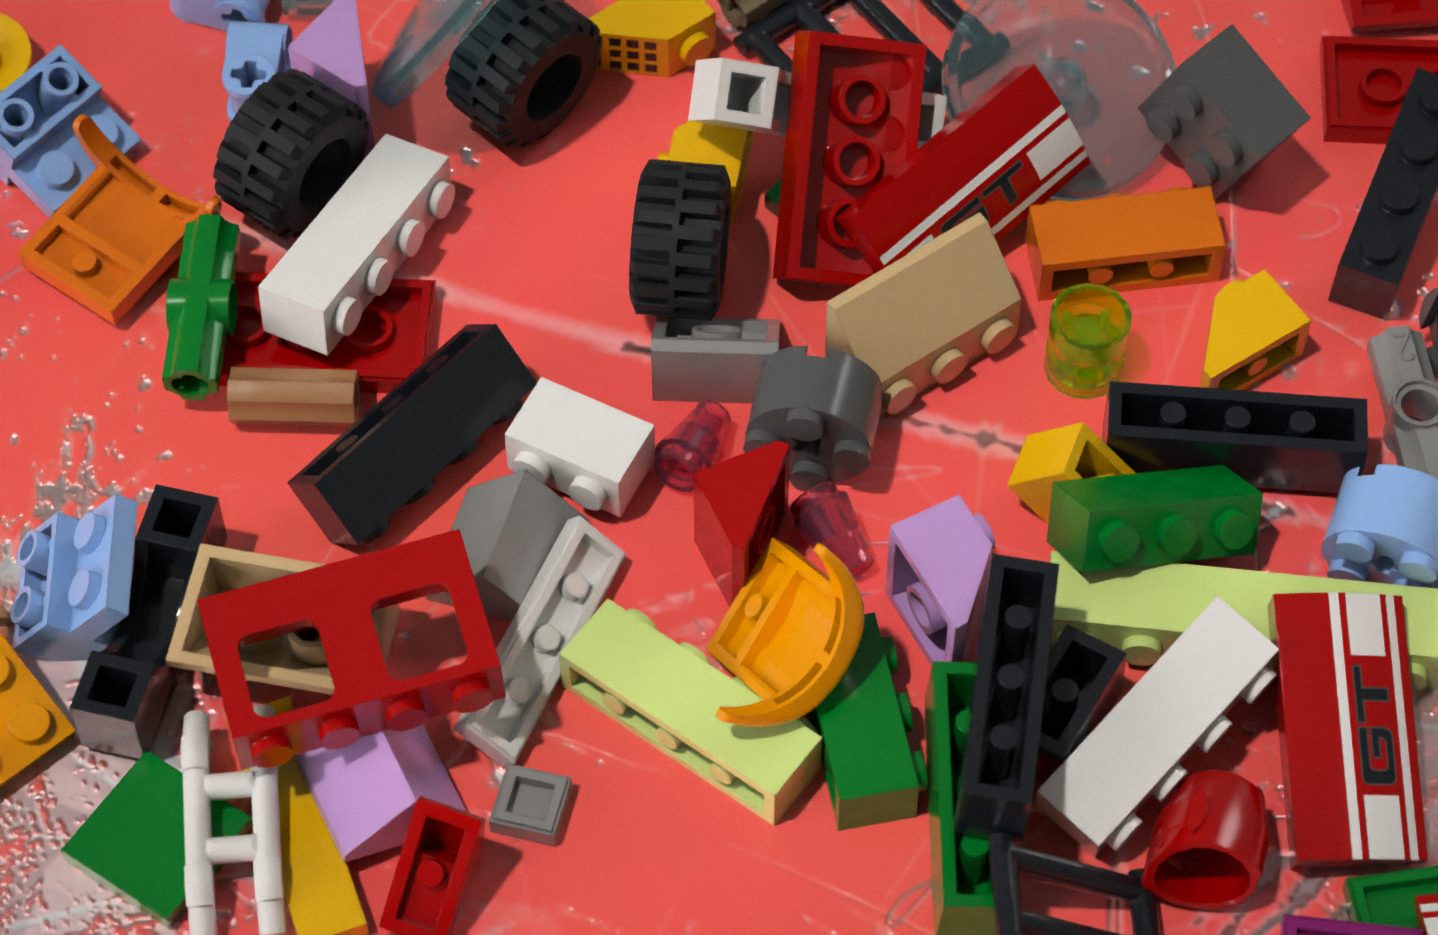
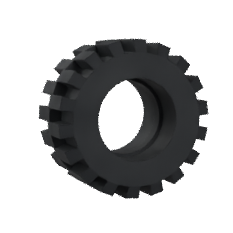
M491 0L473 18L451 55L448 63L450 68L445 76V85L448 87L446 91L447 98L452 102L453 106L506 146L516 148L519 145L521 147L531 145L537 139L541 140L554 128L558 127L577 106L590 86L601 58V54H599L602 48V37L599 35L600 29L595 23L564 0Z
M289 69L285 73L281 71L273 75L267 83L263 82L245 100L225 132L216 157L218 159L214 166L213 178L216 179L214 185L216 194L221 196L220 199L278 236L286 239L291 236L293 238L300 237L362 163L368 144L366 139L369 133V122L366 121L367 114L365 110L357 103L303 71Z
M650 159L644 167L639 178L636 193L629 263V294L636 314L711 321L717 312L721 302L725 277L731 210V180L725 165Z

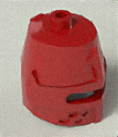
M1213 769L1193 773L1182 780L1170 801H1166L1162 812L1154 823L1141 885L1172 904L1188 908L1220 909L1241 904L1256 890L1258 880L1262 878L1269 843L1266 804L1262 790L1236 773ZM1170 856L1178 860L1183 866V871L1167 863L1165 859Z

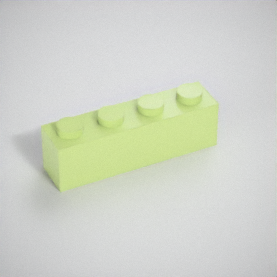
M607 598L559 653L561 684L564 688L773 826L821 769L822 737L818 735L816 728L803 716L791 722L766 727L735 725L719 720L716 717V712L720 706H745L760 702L763 699L738 677L732 679L713 667L708 658L695 646L686 642L678 644L659 632L653 621L637 609L629 608L625 610Z

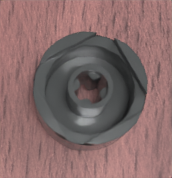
M808 346L788 347L774 352L762 363L746 428L743 450L746 453L777 440L790 444L789 477L791 484L801 491L821 492L827 488L830 482H839L853 478L868 469L882 408V397L880 394L882 383L877 373L869 365L843 351L829 348L827 358L806 356Z

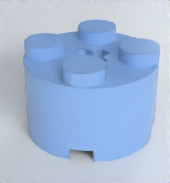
M1377 464L1373 475L1358 476L1360 467L1349 470L1343 478L1321 545L1322 555L1329 564L1327 577L1438 589V479L1415 469L1392 464Z

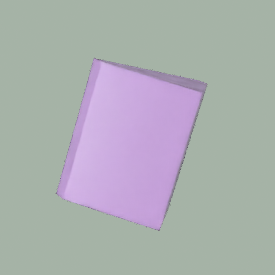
M334 0L288 46L291 69L307 73L357 103L365 110L367 114L366 121L369 122V133L366 139L368 144L363 157L364 160L375 147L356 0Z
M423 724L406 731H393L389 729L363 736L354 744L342 749L330 750L320 748L293 756L343 863L403 845L417 799L420 796L466 811Z

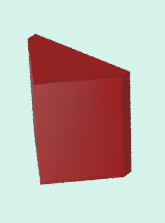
M779 440L693 473L694 542L729 608L741 588L745 587L749 574L771 537L777 539L788 514L790 444Z

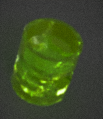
M1082 283L1070 286L1059 293L1051 305L1043 368L1048 381L1058 391L1073 398L1092 399L1107 394L1110 381L1119 382L1121 380L1131 329L1132 313L1127 301L1117 291L1103 284Z

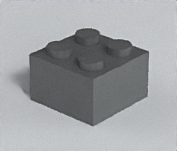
M1233 24L1182 62L1138 107V110L1146 118L1148 128L1159 140L1166 142L1183 162L1189 178L1199 187L1211 186L1214 200L1263 162L1311 119Z

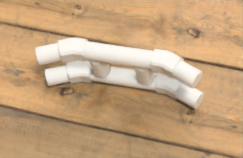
M260 704L253 707L255 713L259 716L269 717L277 715L276 709L271 705ZM201 710L189 711L183 717L181 772L183 776L185 840L184 876L190 935H217L213 865L253 861L259 935L286 933L283 864L281 860L278 766L272 768L254 766L249 771L211 774L210 717ZM241 798L252 799L253 834L212 837L211 801Z

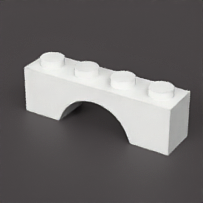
M722 57L696 60L688 121L786 137L791 73L775 66ZM922 92L917 149L943 128L947 103L946 95Z

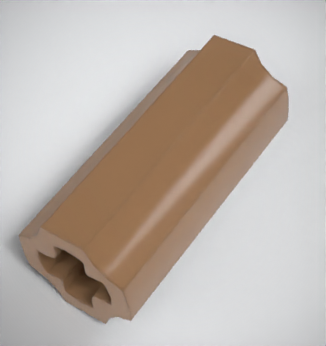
M231 367L227 383L228 420L231 423L352 426L358 420L360 411L359 373L357 370Z

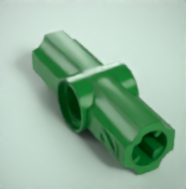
M200 214L195 221L186 223L178 278H171L168 283L166 324L169 336L162 381L166 391L173 392L184 400H205L206 396L218 392L221 382V370L224 363L226 336L234 335L236 329L238 292L235 275L241 234L239 225L228 222L221 215Z

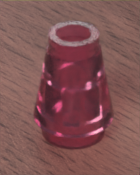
M712 400L700 401L696 408L656 445L654 470L663 483L678 491L691 492L693 491V473L716 464L727 428L731 422L730 414L725 407Z
M828 481L810 488L791 504L790 510L795 517L792 526L813 549L817 543L824 545L843 562L853 578L859 576L872 566L874 559L869 552V547L846 491H839L834 482Z

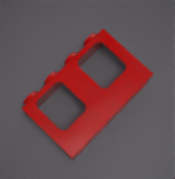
M460 529L197 599L230 733L242 770L254 766L260 768L277 767L288 762L294 755L320 748L330 750L342 749L354 744L360 737L389 729L393 731L410 730L420 726L428 718L454 711L460 713L476 712L490 705L492 701L506 697L501 664ZM444 591L447 592L453 602L467 649V658L461 664L404 680L393 679L387 672L372 619L374 610ZM314 627L320 634L334 685L332 697L324 702L269 717L259 716L255 713L240 658L241 647Z

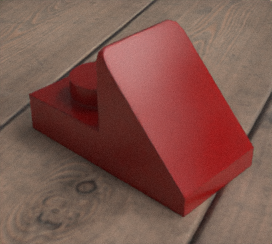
M422 796L417 799L378 927L400 935H452L468 880L479 871L482 863L485 818Z

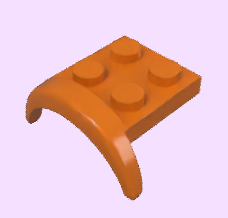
M80 114L73 122V130L80 145L97 169L26 242L17 254L24 268L116 325L181 255L186 223L195 221L200 214L220 215L222 203L217 195H214L208 203H201L181 196L165 187L118 150L102 133L91 117Z

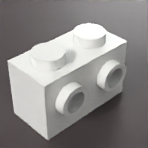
M541 377L505 433L508 469L513 470L514 473L527 470L543 484L570 495L582 507L590 510L602 509L621 517L655 461V428L649 422Z

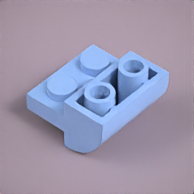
M61 44L0 92V179L6 186L13 181L48 218L97 169L75 136L73 122L78 115L84 114L91 117L102 133L126 157L138 149L141 138L100 97L102 86Z
M115 493L92 512H87L81 519L58 511L36 529L30 530L25 534L17 551V564L21 567L18 593L11 607V621L15 623L12 647L14 651L47 660L78 661L88 659L91 650L101 652L109 645L117 631V623L126 618L129 612L138 508L137 501Z

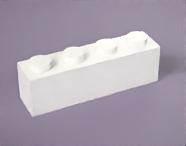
M385 134L258 286L263 331L327 356L344 335L352 334L360 321L362 312L376 295L381 296L385 293L391 283L394 272L407 256L412 257L417 253L424 235L438 218H444L450 211L455 197V187L451 184L449 156Z
M1217 596L1037 791L1034 804L1094 858L1107 844L1117 852L1143 823L1135 813L1150 796L1153 795L1160 802H1163L1188 773L1180 765L1196 746L1205 753L1210 751L1232 726L1233 723L1225 715L1242 697L1251 705L1272 683L1277 674L1269 666L1273 663L1279 648Z

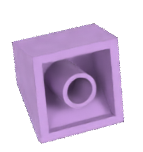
M960 494L890 525L885 594L931 667L933 661H969L979 629L982 599L991 560V552L995 549L994 535L988 522L979 513L973 515Z

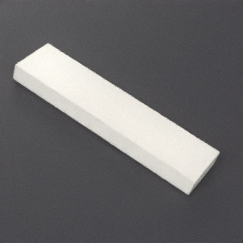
M580 515L567 520L496 649L501 664L506 697L492 701L490 705L479 711L461 713L453 728L502 767L507 766V763L514 764L561 678L559 653L596 612L626 556L622 549Z

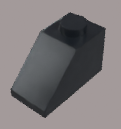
M1066 625L1049 652L1038 752L1063 764L1109 714L1123 690L1126 652L1071 625Z

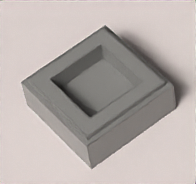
M507 763L489 819L490 832L555 847L573 789L572 777Z

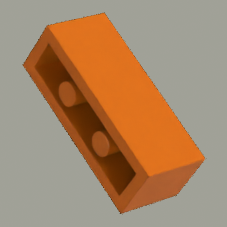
M1211 186L1198 188L1173 187L1161 192L1133 195L1116 193L1104 198L1077 201L1053 200L1045 204L1029 206L1025 244L1038 301L1219 281L1226 244Z

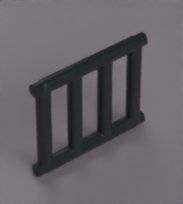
M793 0L735 36L733 39L734 46L742 55L752 52L764 65L779 67L783 71L792 73L793 60L773 40L797 25L804 31L812 30L840 34L819 13L838 0ZM848 0L886 40L924 44L881 0ZM921 0L968 47L944 63L927 47L922 92L939 94L1007 50V41L999 32L989 35L954 0Z
M994 832L988 837L989 865L997 935H1123L1023 910L1019 875L1129 903L1133 935H1161L1156 895L1141 885L1144 868L1134 869L1124 874L1014 845L1013 835L1008 832Z

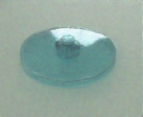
M417 0L398 28L383 56L371 88V93L389 109L397 106L442 64L498 0Z
M974 0L964 12L950 36L942 65L943 95L947 96L946 110L949 119L952 121L1015 67L1035 64L1070 117L1091 161L1085 169L1049 199L1077 201L1098 198L1113 193L1139 177L1164 148L1166 142L1159 140L1148 128L1146 118L1138 110V107L1176 69V64L1164 35L1153 19L1136 1Z

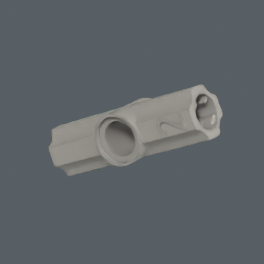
M1409 325L1387 327L1381 334L1369 338L1367 344V354L1385 416L1383 440L1387 448L1395 454L1398 466L1415 469L1438 479V384L1434 377L1422 332L1412 330ZM1409 417H1415V418L1420 419V420H1422V421H1416V420L1411 419V418H1409Z

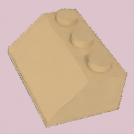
M980 212L827 301L825 358H827L829 348L843 351L865 362L877 373L882 383L880 391L882 397L880 416L887 412L889 414L900 412L920 392L937 382L943 384L953 380L963 371L968 363L987 352L994 354L1001 351L1017 335L1021 297L985 217Z
M200 543L165 660L167 666L215 674L197 599L325 564ZM399 604L374 610L372 615L385 665L400 614ZM314 627L248 644L240 649V658L246 680L331 695L334 693V685L320 634Z

